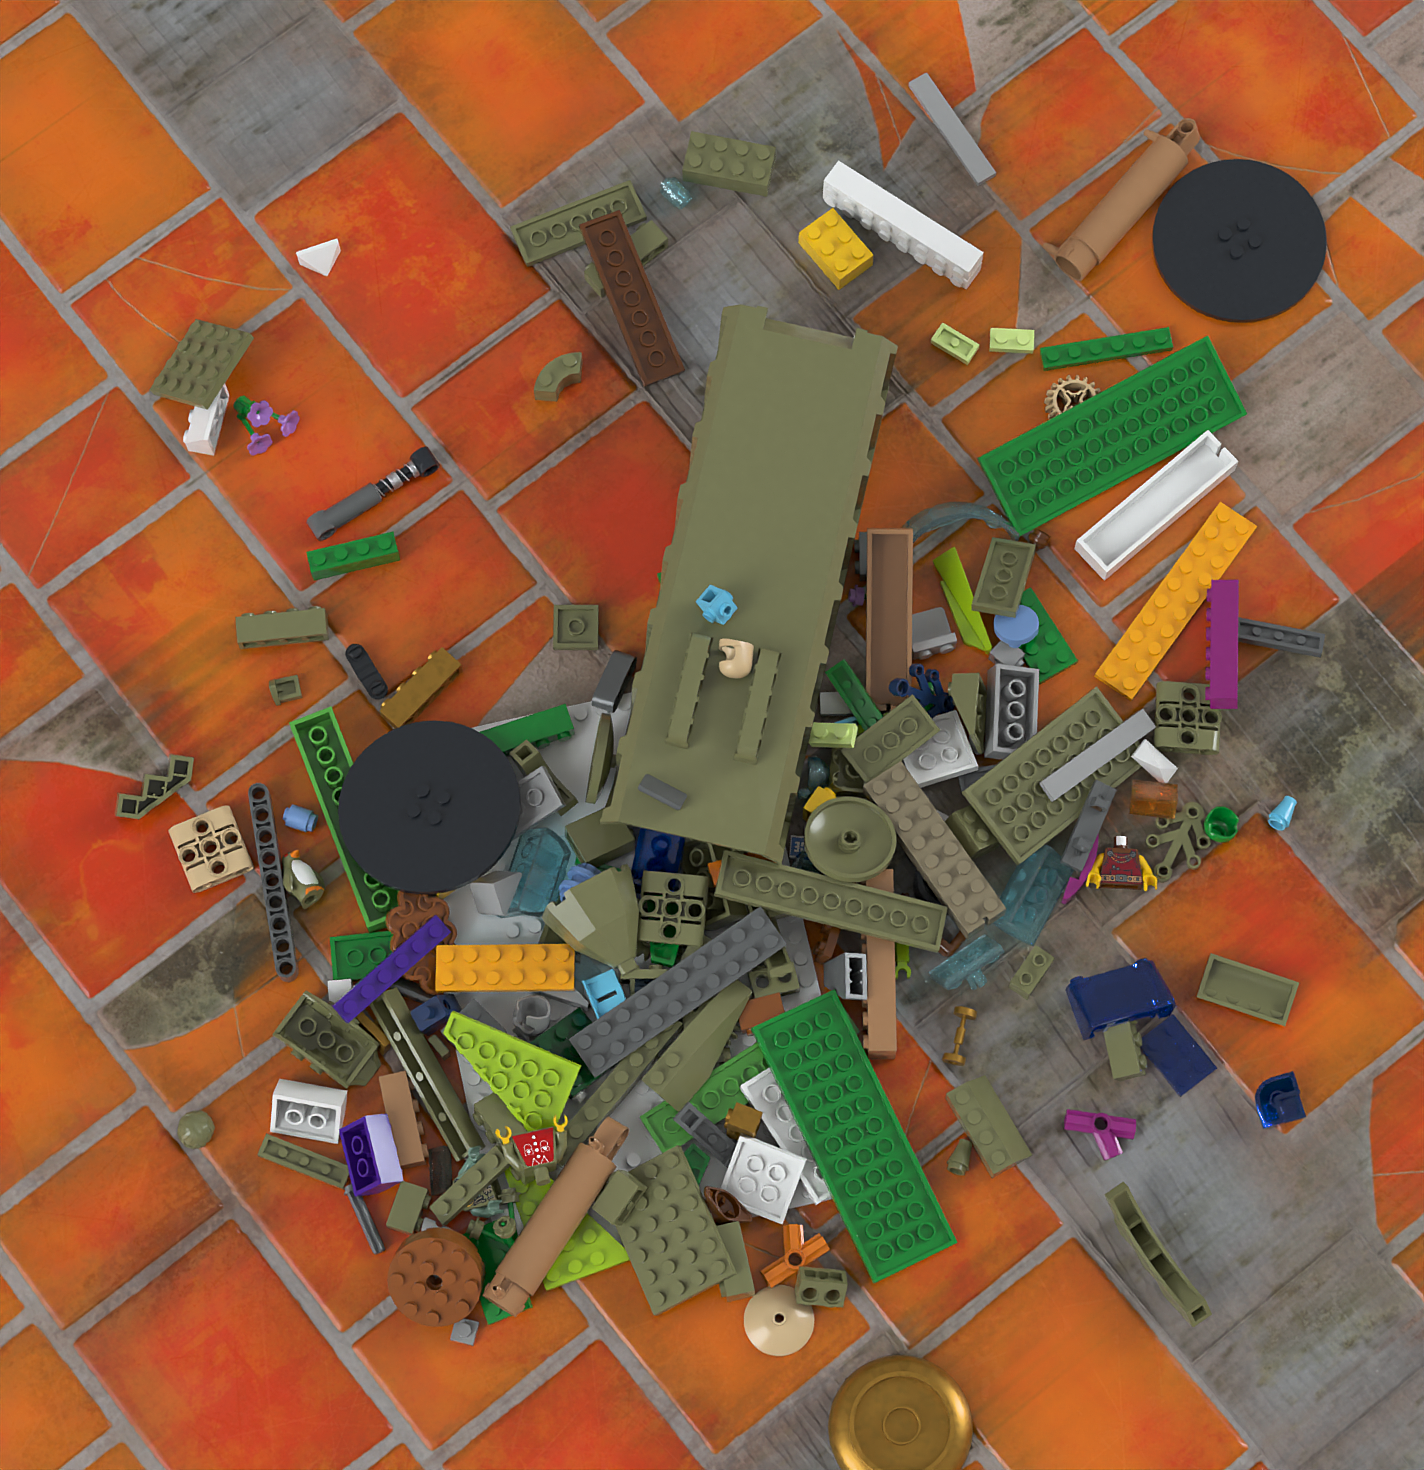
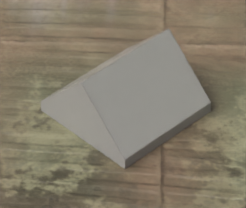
M493 871L470 883L478 913L506 916L522 873Z

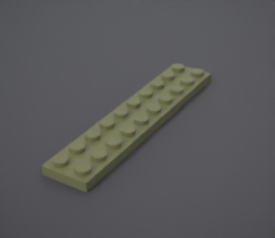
M727 850L723 852L714 892L716 897L936 953L940 949L948 909L946 906L852 882L835 880L825 875L786 865H777L774 862Z

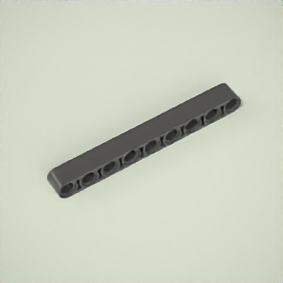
M255 783L250 786L248 797L275 970L282 981L292 982L297 978L299 969L286 888L283 885V868L272 799L268 788L264 784ZM257 792H265V796L262 799H254ZM261 813L269 814L265 821L258 820V816ZM264 835H272V839L269 842H261V838ZM268 856H274L275 861L272 864L267 865L264 863ZM271 878L279 879L276 886H268V881ZM274 900H282V905L279 908L271 907ZM277 922H286L284 929L275 930ZM281 944H289V949L286 952L278 951V947ZM284 966H293L290 974L284 975L281 973Z

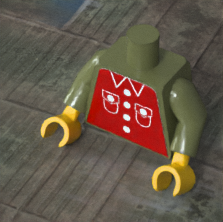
M564 1114L565 1121L562 1124L556 1122V1115L553 1117V1122L557 1127L556 1130L553 1126L511 1135V1129L505 1126L506 1135L501 1137L499 1129H496L495 1135L502 1140L501 1147L506 1162L516 1171H521L524 1177L535 1175L536 1183L539 1186L550 1183L549 1172L557 1169V1163L562 1161L567 1148V1130L564 1129L568 1123L567 1116Z

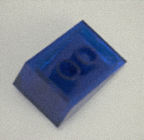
M640 828L631 869L635 893L641 894L643 871L681 874L686 838ZM679 880L670 882V891L677 892Z

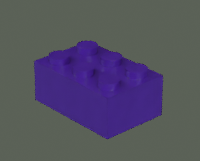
M388 1114L364 1116L339 1129L355 1197L379 1194L404 1181Z

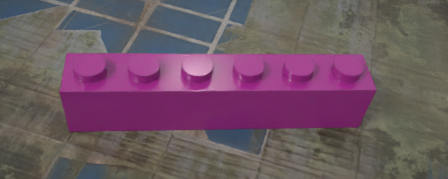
M1211 580V588H1207V602H1211V608H1207V621H1211V627H1206V641H1211V647H1206V661H1210V667H1206V680H1210V687H1205V700H1210V709H1238L1239 580Z

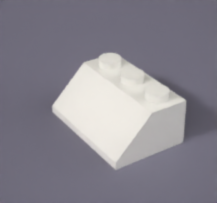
M225 384L208 410L196 406L194 410H190L188 419L190 422L189 430H185L183 442L186 444L188 451L214 456L229 399V393Z
M279 1079L273 1093L270 1132L338 1144L340 1140L339 1129L342 1128L346 1111L347 1091Z

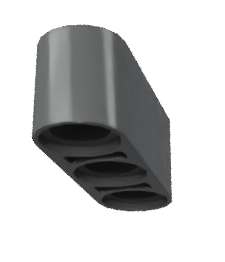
M614 650L592 698L593 707L612 713L616 711L637 664L636 656Z

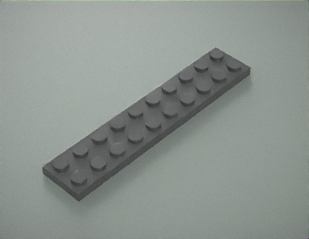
M759 907L572 1036L569 1041L596 1078L787 944L764 910Z

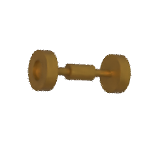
M955 1006L953 1014L962 1019L960 1027H957L953 1042L955 1044L954 1052L944 1053L942 1061L956 1066H964L966 1058L958 1055L960 1045L963 1044L966 1032L964 1028L966 1019L975 1020L977 1011L967 1007Z

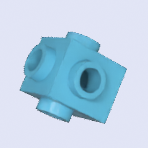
M709 585L696 601L703 611V617L711 623L715 621L724 625L738 609L732 601L734 599L728 591L713 585Z

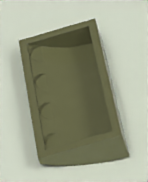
M1210 953L1196 997L1285 1026L1299 982Z

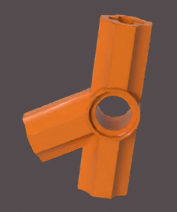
M789 1224L783 1226L784 1256L760 1271L763 1279L771 1289L795 1273H798L799 1266L806 1267L830 1251L820 1233L804 1242L803 1225ZM792 1256H798L802 1262L798 1266H793L788 1260Z

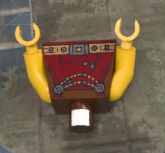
M1116 836L1114 837V848H1105L1104 853L1098 854L1095 858L1093 867L1087 877L1086 886L1088 887L1089 883H1095L1097 885L1096 889L1141 890L1144 882V891H1147V886L1149 885L1154 886L1155 890H1157V878L1153 876L1152 870L1145 858L1138 854V849L1127 848L1128 838Z

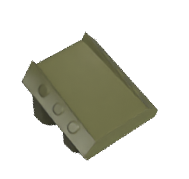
M832 747L829 789L836 796L866 798L863 794L865 781L841 752L843 748Z

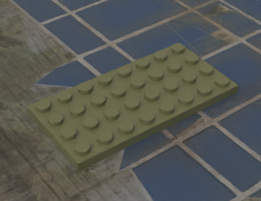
M1098 687L1093 688L962 792L1016 865L1021 864L1079 817L1095 780L1115 788L1142 767L1131 757L1140 745L1136 741L1053 802H1051L1039 785V782L1123 723Z

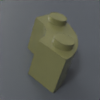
M581 352L559 356L541 370L534 386L535 400L557 401L559 394L565 387L573 383H581L583 365Z

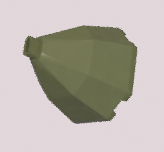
M628 864L622 865L620 872L615 867H612L564 892L566 899L558 905L555 901L549 903L542 916L543 921L575 951L615 969L618 968L622 976L638 968L634 958L636 957L639 907Z

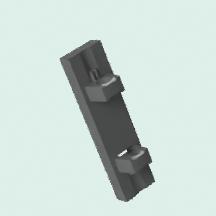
M1098 780L1093 782L1060 859V863L1078 872L1083 870L1116 793V789ZM1091 806H1098L1102 809L1101 811H1098L1092 808Z

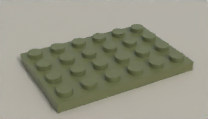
M677 1145L628 1171L648 1188L622 1226H615L653 1315L658 1316L737 1274L681 1146Z

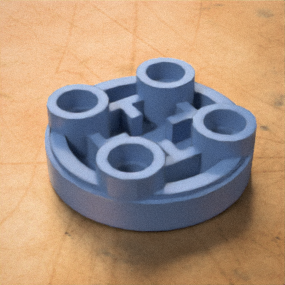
M1019 605L1016 618L995 615L994 632L1001 641L1009 644L1011 648H1019L1038 634L1039 619L1031 608Z

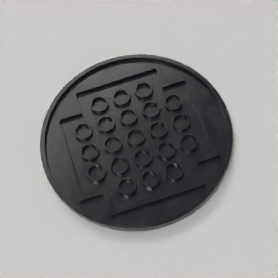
M1228 159L1196 168L1173 185L1158 208L1152 231V248L1155 263L1164 282L1187 306L1217 320L1247 323L1262 321L1280 315L1294 307L1308 294L1322 270L1327 249V237L1323 217L1317 204L1297 180L1284 171L1262 162Z
M415 722L384 734L370 744L353 763L340 793L338 807L339 825L343 840L351 856L365 873L374 880L405 893L438 894L456 890L472 883L486 874L502 858L509 848L519 824L521 796L518 780L508 758L484 734L454 722Z

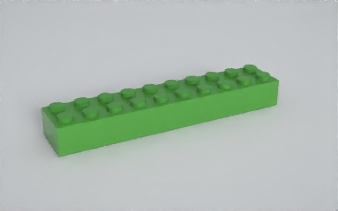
M328 707L289 722L364 921L369 933L387 928L385 919L391 909L399 906L397 901L399 891L379 883L365 873L353 859L343 840L338 816L339 798L344 780L353 765V761L333 709Z

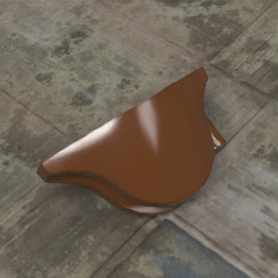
M710 1186L704 1188L705 1202L716 1226L739 1221V1223L752 1222V1215L732 1194L720 1188Z

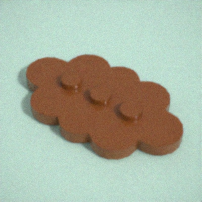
M398 892L397 901L399 906L391 909L385 919L388 931L393 934L390 941L392 952L434 915H437L451 932L437 945H456L454 941L457 937V929L452 922L448 921L450 911L447 902L439 897L429 898L428 894ZM436 946L402 975L404 979L409 981L419 980L422 990L431 995L443 993L435 991Z

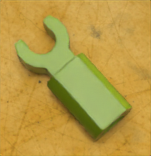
M895 942V964H897L895 967V979H898V972L900 970H904L907 974V979H910L911 969L907 966V963L910 962L909 946Z

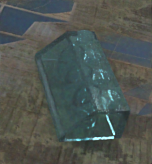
M1044 844L1021 864L1017 865L999 898L1006 907L1005 915L993 924L1001 931L1030 946H1034L1074 869L1060 863L1062 856L1049 845Z

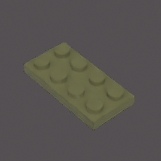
M992 537L972 601V611L1016 618L1036 552V544Z
M912 694L859 735L855 740L854 748H843L841 752L865 783H868L902 761L937 734L940 729Z

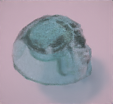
M816 756L808 757V786L798 791L799 799L811 797L818 786L821 788L828 786L830 768L824 760Z

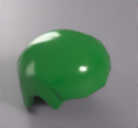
M1216 806L1205 818V833L1213 841L1227 843L1237 834L1239 819L1231 809L1224 806Z

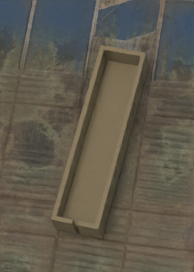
M902 761L863 785L865 797L868 801L881 808L890 818L896 832L897 842L942 906L948 907L947 913L967 940L982 931L985 923L989 926L1005 915L1006 907Z

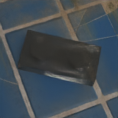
M444 1145L428 1149L431 1196H440L453 1185L451 1151L448 1146Z

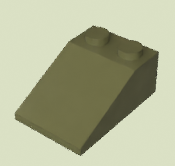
M979 673L952 674V682L948 683V694L952 696L953 705L957 706L978 753L983 754L987 689Z

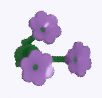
M240 396L234 402V409L238 412L237 418L242 421L251 435L252 442L247 446L251 455L264 453L272 445L273 441L269 434L259 436L258 433H255L246 417L254 427L268 424L270 416L277 419L282 424L281 431L285 437L295 431L296 425L300 420V416H298V412L295 410L287 414V416L274 413L273 409L269 407V403L265 400L257 403L251 401L246 396Z

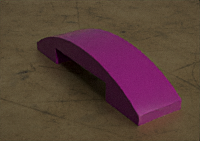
M1099 833L1081 871L1079 880L1072 877L1069 878L1061 903L1067 904L1085 884L1095 862Z

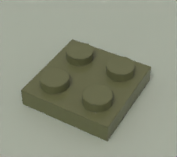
M554 605L553 650H598L599 606Z

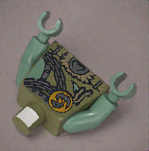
M481 1145L469 1148V1157L458 1172V1177L453 1180V1184L485 1155V1153L480 1154L479 1152ZM498 1178L463 1211L471 1212L473 1216L491 1218L496 1214L504 1213V1210L499 1208V1205L503 1204H501L502 1200L498 1198V1195L502 1194Z

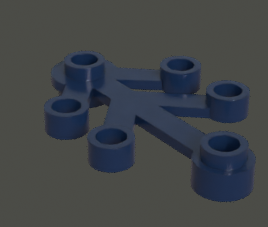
M912 664L909 668V674L912 677H916L920 690L910 687L909 682L902 678H895L889 684V691L894 696L905 697L906 695L911 696L913 694L923 708L929 703L933 704L934 706L927 711L932 719L937 714L953 711L955 707L952 696H949L942 688L939 672L935 669H927L924 674L922 664ZM928 682L932 683L936 695L931 693Z

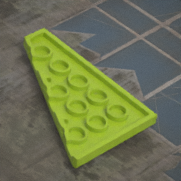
M452 1011L443 1034L456 1046L460 1054H463L471 1063L472 1068L490 1085L491 1090L502 1099L509 1111L524 1125L528 1132L553 1126L556 1130L557 1127L553 1122V1117L556 1115V1122L559 1123L581 1065L456 1011Z
M510 1166L504 1173L509 1187L516 1188V1192H520V1202L515 1204L523 1227H525L554 1181L550 1178V1183L539 1186L535 1179L524 1186L521 1180L517 1181L511 1172L512 1167ZM587 1213L545 1276L543 1283L546 1291L628 1262L630 1259L625 1248Z

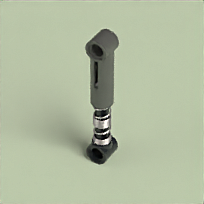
M425 446L416 450L410 456V462L404 464V467L400 470L396 469V472L393 471L388 474L384 480L380 479L379 483L373 485L370 482L330 508L312 514L306 523L319 541L329 538L339 527L382 502L381 496L385 497V494L389 491L393 492V489L396 490L403 486V483L407 480L410 482V478H416L419 475L427 477L438 470L440 464L430 449Z

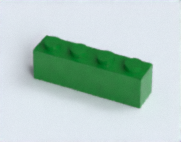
M394 532L306 552L314 581L400 561Z
M566 704L480 731V733L492 740L506 757L510 756L509 753L526 739L534 747L542 749L549 746L550 742L557 740L563 742L572 738V735H575Z

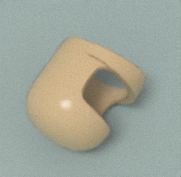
M720 639L719 650L726 654V660L719 662L720 672L726 677L735 679L748 676L752 670L754 646L743 641Z

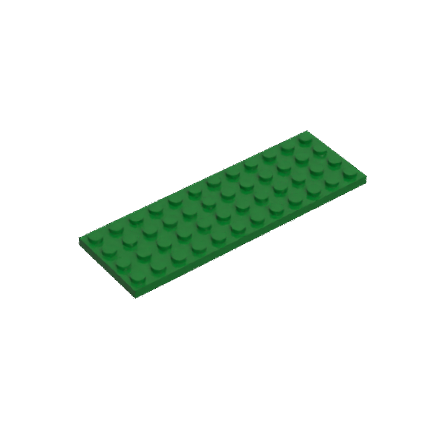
M1205 336L983 454L977 460L1016 536L1020 537L1184 449L1207 430L1213 433L1247 415V412L1209 336Z
M835 989L752 1027L751 1031L873 1284L958 1243Z

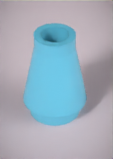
M1285 796L1280 804L1269 814L1268 823L1270 826L1280 831L1289 827L1294 808L1297 804L1294 798Z

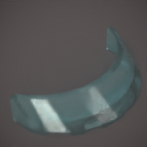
M968 502L937 504L932 508H927L917 513L902 526V528L913 529V543L923 533L963 518L982 519L990 528H1004L1012 541H1019L1020 536L1010 522L1000 514L987 507Z

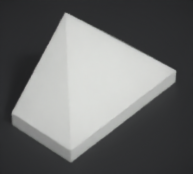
M334 239L298 251L296 254L300 265L328 276L341 249L338 239Z
M1146 739L1141 742L1131 756L1163 786L1168 783L1178 769Z

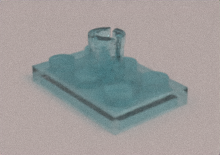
M983 934L928 973L932 980L947 990L957 988L964 979H967L972 990H976L977 985L981 988L987 983V978L983 975L980 968L998 960L999 955L1005 951L999 943Z

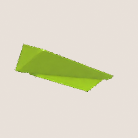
M953 547L935 558L933 564L943 581H940V585L963 643L969 647L973 646L985 651V654L989 655L993 648L980 613L972 611L971 605L974 596L956 548Z

